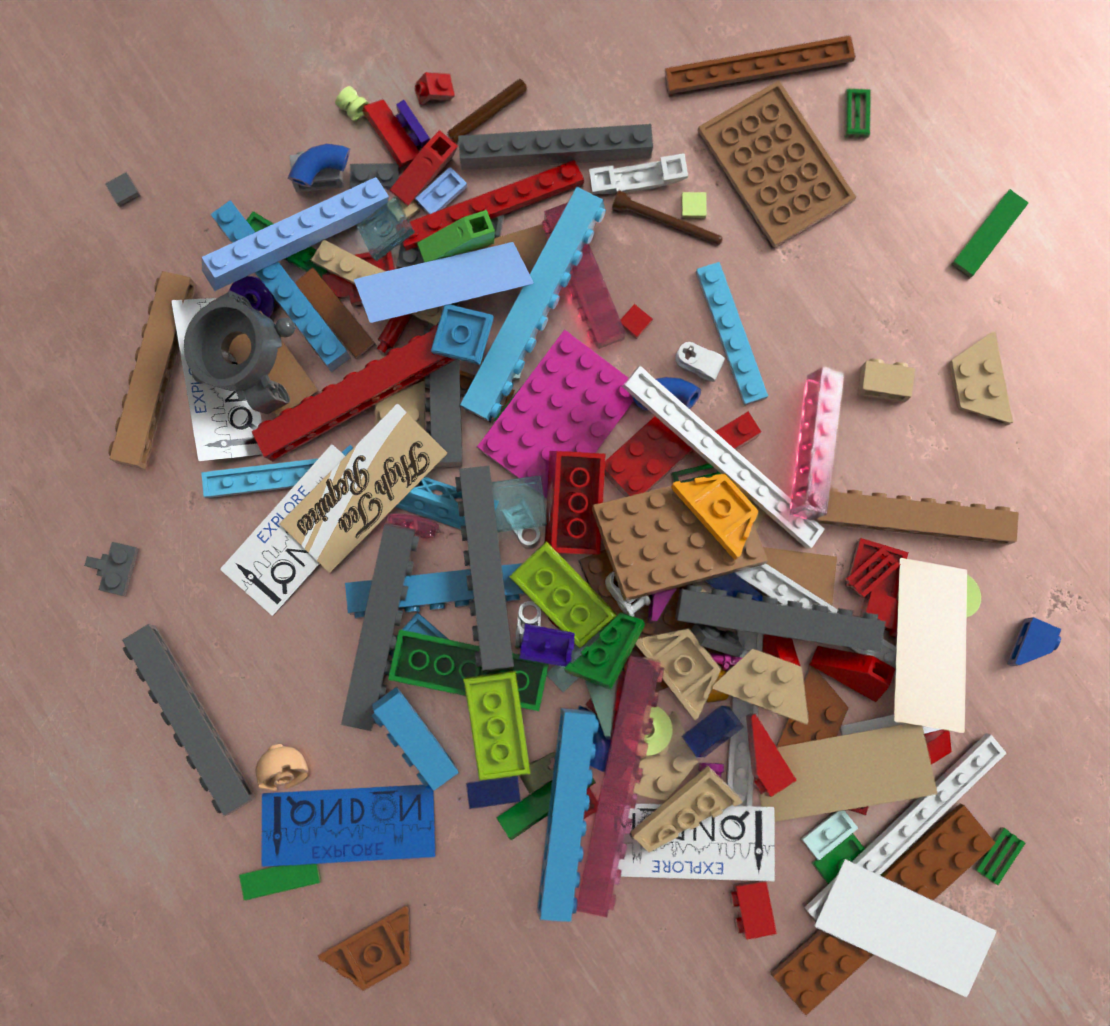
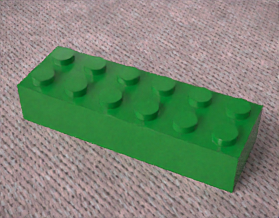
M399 629L388 680L466 696L464 678L516 671L521 708L539 711L549 664L520 659V654L512 653L513 670L482 673V667H477L475 652L480 651L479 646Z

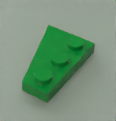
M624 613L618 614L599 633L600 637L590 647L586 646L580 652L581 656L574 663L570 662L564 670L570 675L611 690L645 626L644 621Z

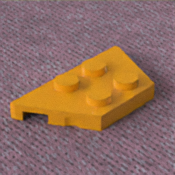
M726 474L713 475L711 478H695L694 481L684 483L680 481L674 482L671 489L736 561L742 553L745 541L758 514L755 506Z

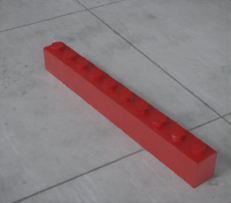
M438 324L433 326L430 332L425 335L411 338L407 345L390 350L384 358L370 361L359 372L347 374L343 381L324 387L318 395L304 398L300 402L301 404L293 409L288 408L281 411L277 418L260 423L258 428L252 431V434L263 456L273 462L456 360L431 352Z

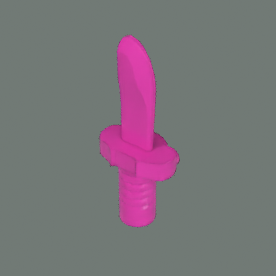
M708 652L717 664H721L723 671H728L729 665L734 666L742 659V657H733L726 653L716 654Z

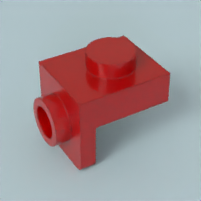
M425 72L415 83V94L418 96L419 104L425 105L430 99L452 100L455 94L451 75Z

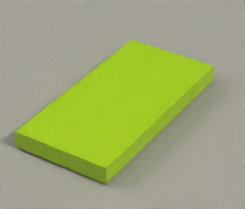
M547 541L509 576L562 631L575 633L574 644L579 649L617 615Z
M516 671L464 678L479 781L530 774Z

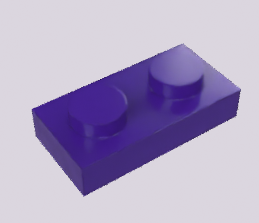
M402 100L396 104L398 114L395 116L403 128L406 126L410 131L408 135L416 147L419 145L422 149L428 143L430 137L405 100Z

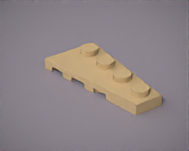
M707 766L631 831V834L642 847L651 852L677 838L678 833L689 828L692 830L700 826L699 822L710 816L715 818L723 813V809L731 805L735 807L743 802Z

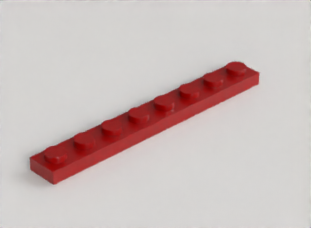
M573 160L396 226L405 251L418 247L417 243L465 216L487 210L490 219L584 185V178L576 161Z

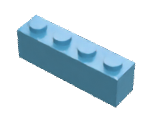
M395 687L372 704L374 711L372 714L373 719L379 727L384 725L390 732L387 734L388 739L394 747L399 745L404 751L402 757L410 767L415 765L419 771L416 775L425 787L429 784L433 791H435L459 773L454 762L398 687Z

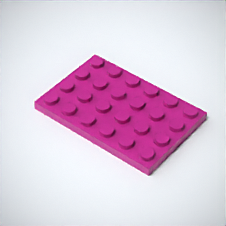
M564 329L476 448L547 500L549 451L596 453L634 401L633 396L622 387L628 380V377Z

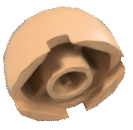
M281 744L269 747L268 751L258 760L255 769L259 789L264 792L277 791L276 786L286 784L285 789L296 786L308 777L307 773H309L303 755L298 750Z

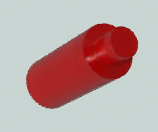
M412 314L389 319L378 338L380 344L377 350L385 354L388 348L393 349L411 319Z

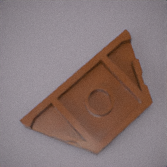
M809 666L803 680L808 724L806 725L787 718L776 747L837 737L849 707L819 671L812 666Z
M405 905L318 955L319 960L326 962L336 969L337 973L351 980L362 991L410 964L408 906Z

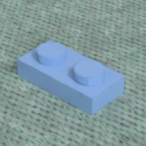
M449 167L415 200L427 214H431L444 209L467 188V183Z

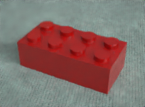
M654 416L605 461V476L624 497L648 492L694 449Z
M549 451L545 542L547 541L557 553L600 555L601 534L592 507L593 505L603 503L606 458L604 453Z

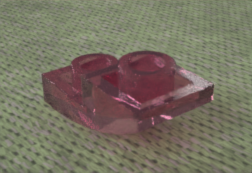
M388 514L389 524L410 528V525H414V529H416L415 534H420L421 538L435 537V533H441L439 524L426 518L408 514Z

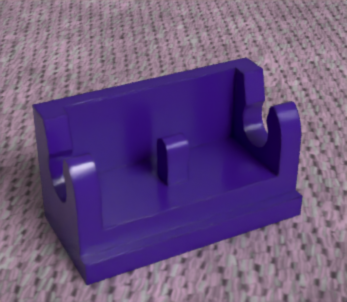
M525 624L519 658L566 667L571 662L575 633Z

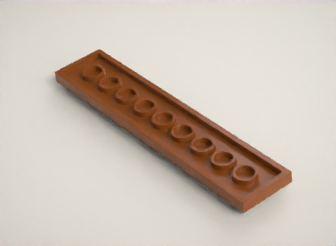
M960 803L880 876L934 901L987 853L995 844V841L966 806ZM820 929L776 968L771 975L805 1016H807L874 954Z

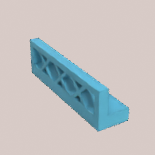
M424 477L418 483L420 486L414 487L395 506L461 529V526H466L465 516L459 517L458 502L455 500L456 498L462 499V492H457L454 486ZM438 490L441 491L443 494L436 495L433 494L431 491ZM494 501L495 514L500 503Z

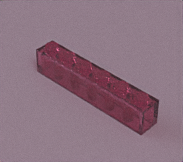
M568 202L544 211V220L541 222L546 235L552 234ZM585 243L581 251L583 253L581 261L577 266L574 265L569 273L571 274V285L568 286L572 299H577L580 307L577 308L581 321H586L589 329L586 330L588 339L591 344L595 343L598 350L624 340L626 332L591 247Z
M825 367L807 375L790 506V515L808 520H814L827 515L844 378L843 373Z

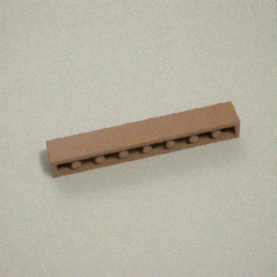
M162 271L160 278L156 279L154 286L156 294L154 301H151L148 307V322L142 328L141 336L143 340L141 347H138L135 353L136 365L129 375L128 383L130 386L128 394H125L122 399V415L116 421L115 431L117 433L115 440L109 446V459L117 464L143 470L146 468L179 349L171 301L182 300L183 304L184 300L193 298L196 284L191 277Z
M823 487V490H819L815 494L813 519L819 524L1010 545L1017 542L1019 512L1010 511V507L1004 506L986 509L984 504H970V507L961 506V502L946 501V504L936 503V499L922 498L921 501H914L911 496L905 495L887 498L885 493H872V496L862 495V491L847 490V493L838 492L837 488Z

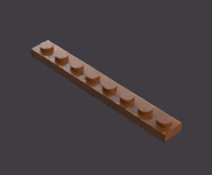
M851 35L668 67L665 68L664 73L669 94L853 62L856 56Z

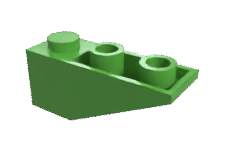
M485 210L457 220L421 240L417 245L425 263L494 244L495 230L488 212Z

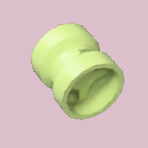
M350 86L344 88L335 100V105L339 109L345 110L348 117L353 121L358 120L364 115L362 112L363 107L369 104L363 97H358L357 92Z

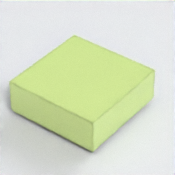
M682 192V218H706V192Z

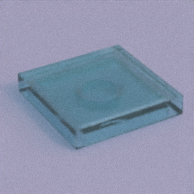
M395 197L357 225L372 258L376 261L415 233L400 202Z
M541 475L491 482L498 532L548 526Z

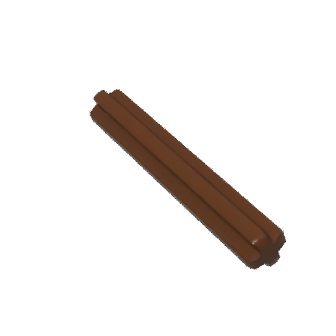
M518 79L447 132L449 139L457 143L459 141L458 136L468 135L527 91L525 82L522 79Z

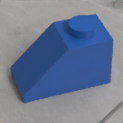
M1035 617L1026 618L1007 665L1019 666L1052 653L1061 642L1059 635L1062 629Z

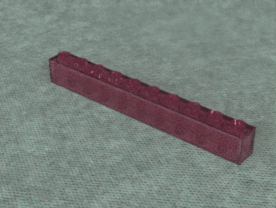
M630 654L628 658L577 900V911L607 917L608 911L614 910L616 894H612L614 884L619 885L622 869H618L619 859L624 860L627 844L623 843L624 835L630 834L632 819L628 818L630 808L635 809L638 794L633 792L635 783L640 784L643 768H639L640 759L646 758L648 743L644 742L646 732L651 733L654 718L649 716L651 707L656 708L659 693L655 692L656 683L662 682L664 667H660L661 662L657 659Z

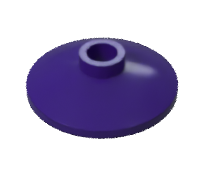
M246 276L232 283L229 291L245 297L253 309L261 311L267 317L271 316L274 310V297L261 279L254 276Z

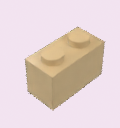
M881 359L866 360L861 366L857 395L906 402L912 397L915 368L908 367V364L896 362L892 365L884 363Z

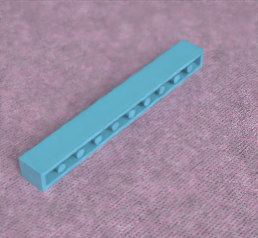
M576 187L530 273L534 284L523 286L460 404L467 411L489 422L499 414L502 407L500 403L504 395L508 396L513 388L512 380L515 374L519 375L525 365L523 359L527 352L531 353L537 341L535 337L538 331H543L548 322L547 314L550 309H554L560 299L558 294L561 288H565L571 279V274H569L571 269L581 261L583 256L581 251L585 243L589 244L594 236L593 228L597 222L600 223L605 215L606 209H604L603 199Z

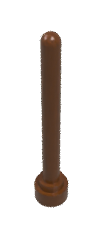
M618 190L612 205L613 209L618 211L629 209L717 245L723 241L722 236L635 202L624 191Z

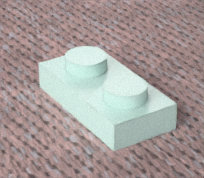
M845 810L836 811L802 837L801 840L815 858L820 860L855 832L858 827Z

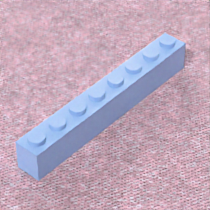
M377 177L203 256L202 272L214 291L386 211L389 196Z

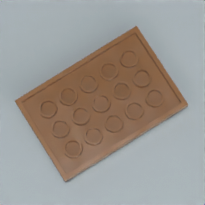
M779 80L698 127L699 134L773 248L856 199L850 186Z
M671 486L596 504L592 507L624 602L766 564L768 561L754 524H752L750 534L745 541L740 557L735 561L671 489Z

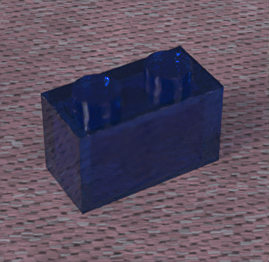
M721 705L682 737L696 757H706L744 728V726L729 706Z
M518 776L482 781L476 780L466 783L469 809L521 802Z

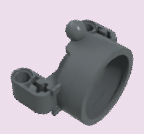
M232 291L209 302L208 305L195 314L187 327L184 338L185 359L195 381L228 391H236L239 401L246 399L253 410L264 414H270L290 402L286 389L280 383L271 381L268 374L274 366L278 348L282 347L281 337H290L295 331V324L291 319L280 318L275 325L269 317L253 309L245 297ZM246 334L251 342L250 355L243 363L234 365L229 358L230 344L238 335Z

